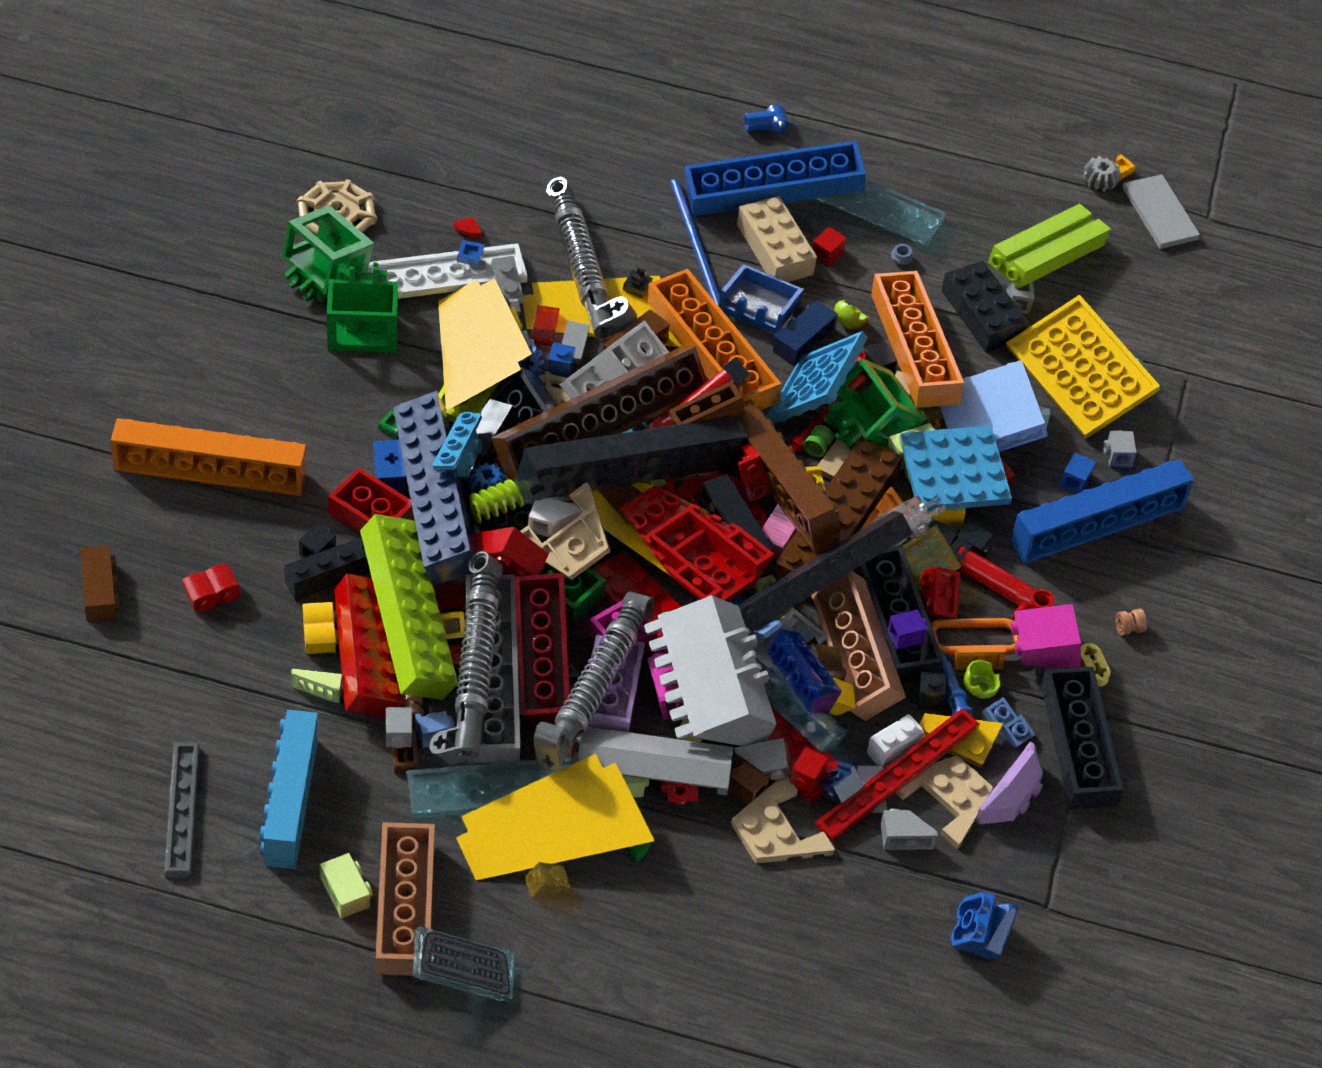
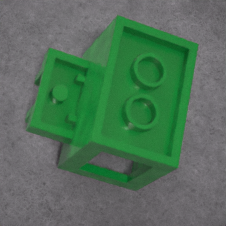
M330 205L289 221L281 256L293 266L284 274L287 280L291 277L294 279L288 286L292 289L300 286L299 290L302 293L309 289V292L303 296L305 301H310L314 298L321 303L328 301L329 279L341 280V269H350V261H355V272H368L374 242ZM320 220L318 233L315 236L305 225ZM297 232L305 241L294 245Z
M350 261V269H341V280L329 279L327 350L396 353L398 282L387 281V270H378V262H373V272H355V261Z
M863 358L848 372L846 382L837 392L838 396L836 399L839 402L831 403L829 406L831 411L824 417V421L827 424L835 426L839 433L835 434L836 438L843 441L848 449L851 450L860 437L887 447L890 436L919 427L926 420L919 408H916L914 401L891 370ZM862 370H865L873 380V383L862 394L846 388Z

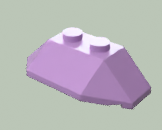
M1030 742L979 807L975 820L976 823L988 824L1014 821L1019 813H1025L1030 805V798L1038 796L1043 787V784L1040 783L1043 771L1034 743Z

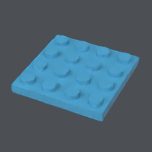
M861 331L801 356L781 390L780 403L772 406L766 419H770L773 424L780 421L785 422L790 417L800 416L805 411L815 410L825 403H832L838 396L839 388L846 382L848 372L855 366L857 356L864 350V344L868 339L864 332Z
M991 425L900 433L899 439L918 512L1011 504L1012 497Z

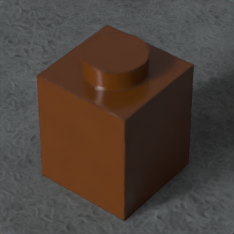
M745 761L739 767L735 766L731 770L728 790L749 805L767 789L769 777Z

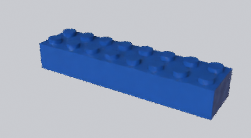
M857 141L685 166V184L693 216L738 210L739 206L780 196L783 203L865 191L866 173Z
M1178 459L1172 462H1165L1161 466L1152 469H1145L1131 476H1124L1122 479L1111 483L1106 482L1093 489L1083 490L1081 493L1072 496H1065L1052 503H1044L1040 507L1031 510H1024L1017 514L1010 544L1022 563L1025 564L1185 508L1194 479L1181 460Z

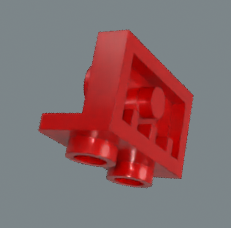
M749 443L741 447L743 456L738 463L747 500L751 503L771 493L761 455Z
M938 566L923 570L921 577V599L927 616L957 619L960 572Z

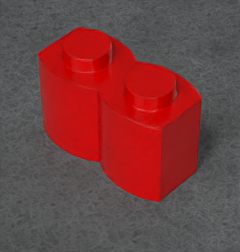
M228 563L216 565L205 572L191 574L182 580L183 590L194 612L210 610L217 603L232 602L240 595L239 584Z

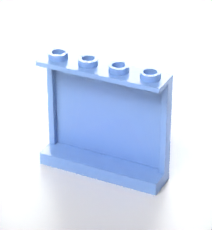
M1022 360L963 378L964 387L961 404L940 406L947 429L991 425L999 452L1048 436L1044 419Z

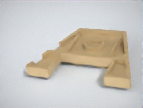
M587 482L569 495L582 514L556 534L541 543L529 526L520 531L549 553L545 561L546 565L559 573H563L570 580L577 577L610 552L593 493Z
M956 755L934 763L896 794L904 800L921 786L956 817V819L942 829L941 835L958 849L971 829L979 807L990 795L993 786Z
M788 775L784 779L775 781L732 818V827L755 863L784 861L788 857L801 856L804 859L812 858V855L824 854V856L834 854L835 849L824 831L800 841L777 805L797 796V789L794 784L790 783Z

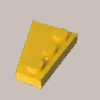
M925 713L919 724L924 730L923 738L950 718V716ZM976 720L980 724L979 729L948 753L954 756L958 755L962 760L982 768L1002 729L1003 723Z

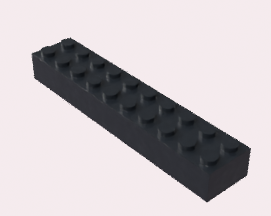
M737 416L529 447L525 448L514 481L525 502L570 495L586 482L591 490L594 491L619 486L624 487L641 482L667 480L698 473H709L723 469L728 470L735 468L742 452L741 447L745 445L748 435Z

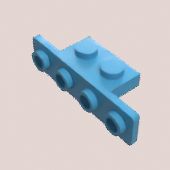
M465 412L458 415L432 464L433 470L456 469L458 476H468L471 468L475 465L478 454L482 451V443L478 439L476 432L482 420L481 413Z

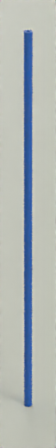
M673 179L670 184L711 298L718 305L720 295L679 180Z

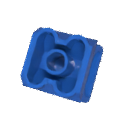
M986 892L964 897L957 910L958 923L951 934L952 947L957 951L972 952L987 959L1001 957L1018 913L1019 905H996L995 894Z

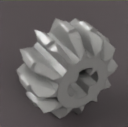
M1098 156L1097 159L1091 158L1089 163L1085 165L1084 182L1088 183V187H1095L1096 191L1102 189L1105 192L1107 189L1113 190L1117 182H1119L1120 166L1116 165V161H1109L1108 157L1102 159Z

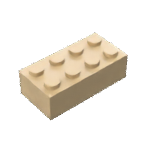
M780 196L739 206L737 226L766 274L785 282L814 275L817 256Z

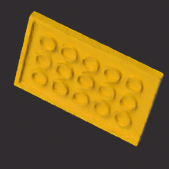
M1080 295L1006 342L1009 351L1018 361L1022 360L1027 372L1085 439L1160 391V385Z

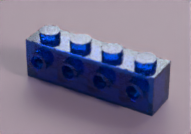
M780 629L767 651L773 660V664L779 668L783 678L791 685L794 694L801 699L804 708L808 712L828 715L842 690L799 632Z

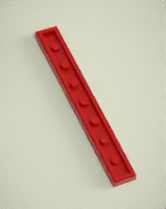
M961 708L863 784L864 787L818 819L815 822V826L821 832L824 831L827 838L833 843L874 811L877 806L887 801L979 729L980 724L964 708Z

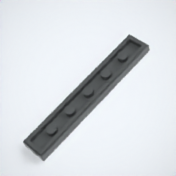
M174 742L165 877L191 878L199 743Z

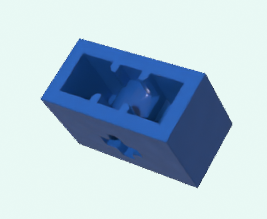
M400 440L373 441L376 478L397 492L406 491L407 477Z

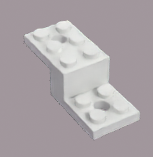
M644 320L559 385L569 398L573 399L587 392L586 387L592 390L669 353V351ZM641 347L645 349L646 353L641 350Z

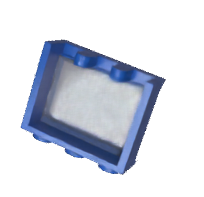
M743 264L721 290L718 306L727 315L776 334L777 331L781 330L793 312L799 308L804 289Z

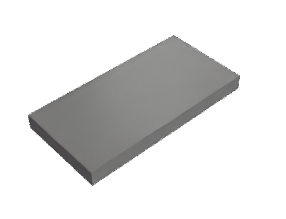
M1163 175L1123 184L1124 192L1159 249L1199 240V232Z

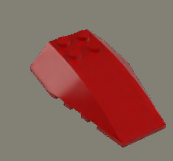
M656 485L622 506L620 510L669 575L700 600L712 595L731 602L756 584L774 557L772 551L741 527L733 523L728 525L722 522L721 517L715 514L710 516L702 512L701 507L695 504L688 505L682 502L681 497Z

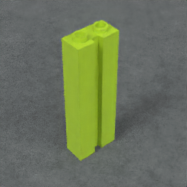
M1078 204L994 245L988 263L1014 285L1021 288L1104 246L1111 228L1099 219L1095 221L1091 219L1092 213L1081 204Z

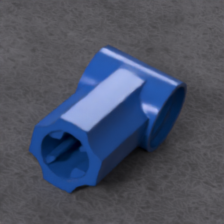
M773 105L762 112L744 114L746 131L771 129L773 133H783L789 127L785 110L781 105Z

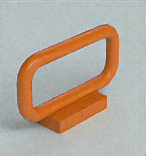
M938 619L930 623L941 654L954 656L955 670H967V667L977 660L991 663L992 669H1003L1005 655L1016 654L1015 643L1012 645L943 646L938 643L936 630L951 628H1007L1011 630V621H1013L1011 619ZM1017 635L1013 636L1014 642L1018 641Z

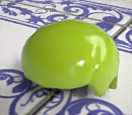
M845 300L839 301L835 305L834 311L838 313L837 320L847 329L857 330L869 320L868 316L864 315L855 306L848 305Z
M977 660L967 667L963 682L970 694L979 699H986L995 696L1000 689V675H996L992 671L991 663Z

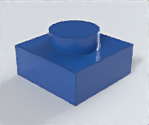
M462 240L457 255V262L479 267L484 253V244Z

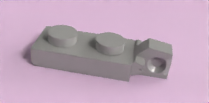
M514 256L493 258L491 264L495 280L508 307H514L517 316H519V312H521L519 304L523 303V293Z

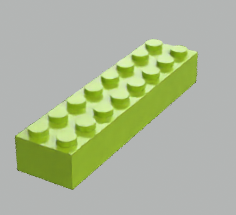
M374 514L360 532L400 693L443 700L458 684L432 581L423 565L416 523L413 520Z

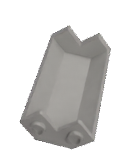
M587 727L583 735L576 740V749H579V751H574L572 764L596 754L603 768L616 763L623 776L716 788L717 794L727 795L733 747Z

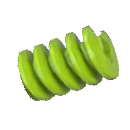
M509 479L504 481V484L498 483L495 487H488L487 491L483 489L478 494L473 493L469 497L471 513L474 520L479 524L481 523V515H483L485 520H489V512L494 517L499 516L498 509L503 514L507 513V505L511 510L516 509L515 502L520 507L524 506L520 490Z

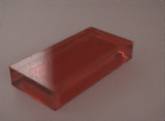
M537 305L531 334L534 344L552 347L560 308Z

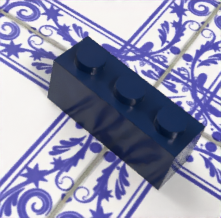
M818 300L810 306L807 305L797 318H792L783 330L777 331L774 335L773 352L794 366L801 356L809 353L835 330L838 313Z

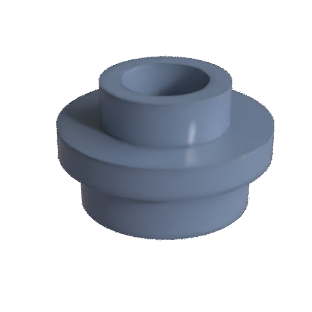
M899 244L892 250L891 258L898 264H909L913 260L912 249L906 244Z

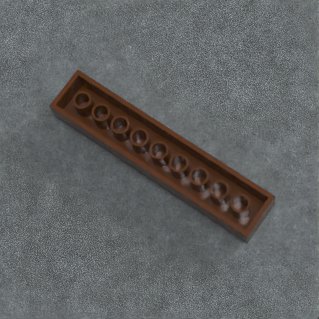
M679 347L491 437L501 466L504 468L508 479L515 482L514 480L525 448L620 434L677 406L707 382L696 347Z

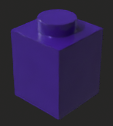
M914 610L891 616L887 631L897 650L924 643L926 632H928V624L926 619L921 617L919 611Z

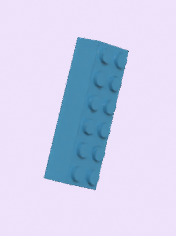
M287 710L286 719H281L279 734H281V739L277 740L275 755H277V761H273L271 775L273 783H269L268 798L270 799L269 804H265V826H261L259 840L261 842L260 856H264L265 866L296 869L318 745V713Z

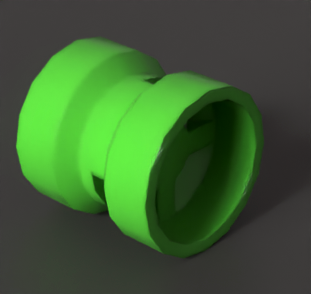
M823 425L815 426L811 431V436L804 442L805 451L813 457H822L827 451V446L833 442L834 434L828 427Z

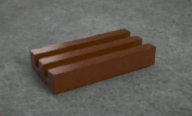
M415 724L412 725L411 741L413 762H408L407 747L402 748L403 762L401 763L398 761L397 748L391 747L394 773H399V770L404 769V772H409V769L419 771Z

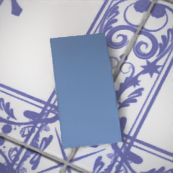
M771 619L752 630L748 636L756 635L757 644L763 640L768 643L778 636L776 631L783 624L781 621Z
M1004 697L982 711L989 722L1003 723L999 734L1015 748L1035 735L1022 714L1017 717Z

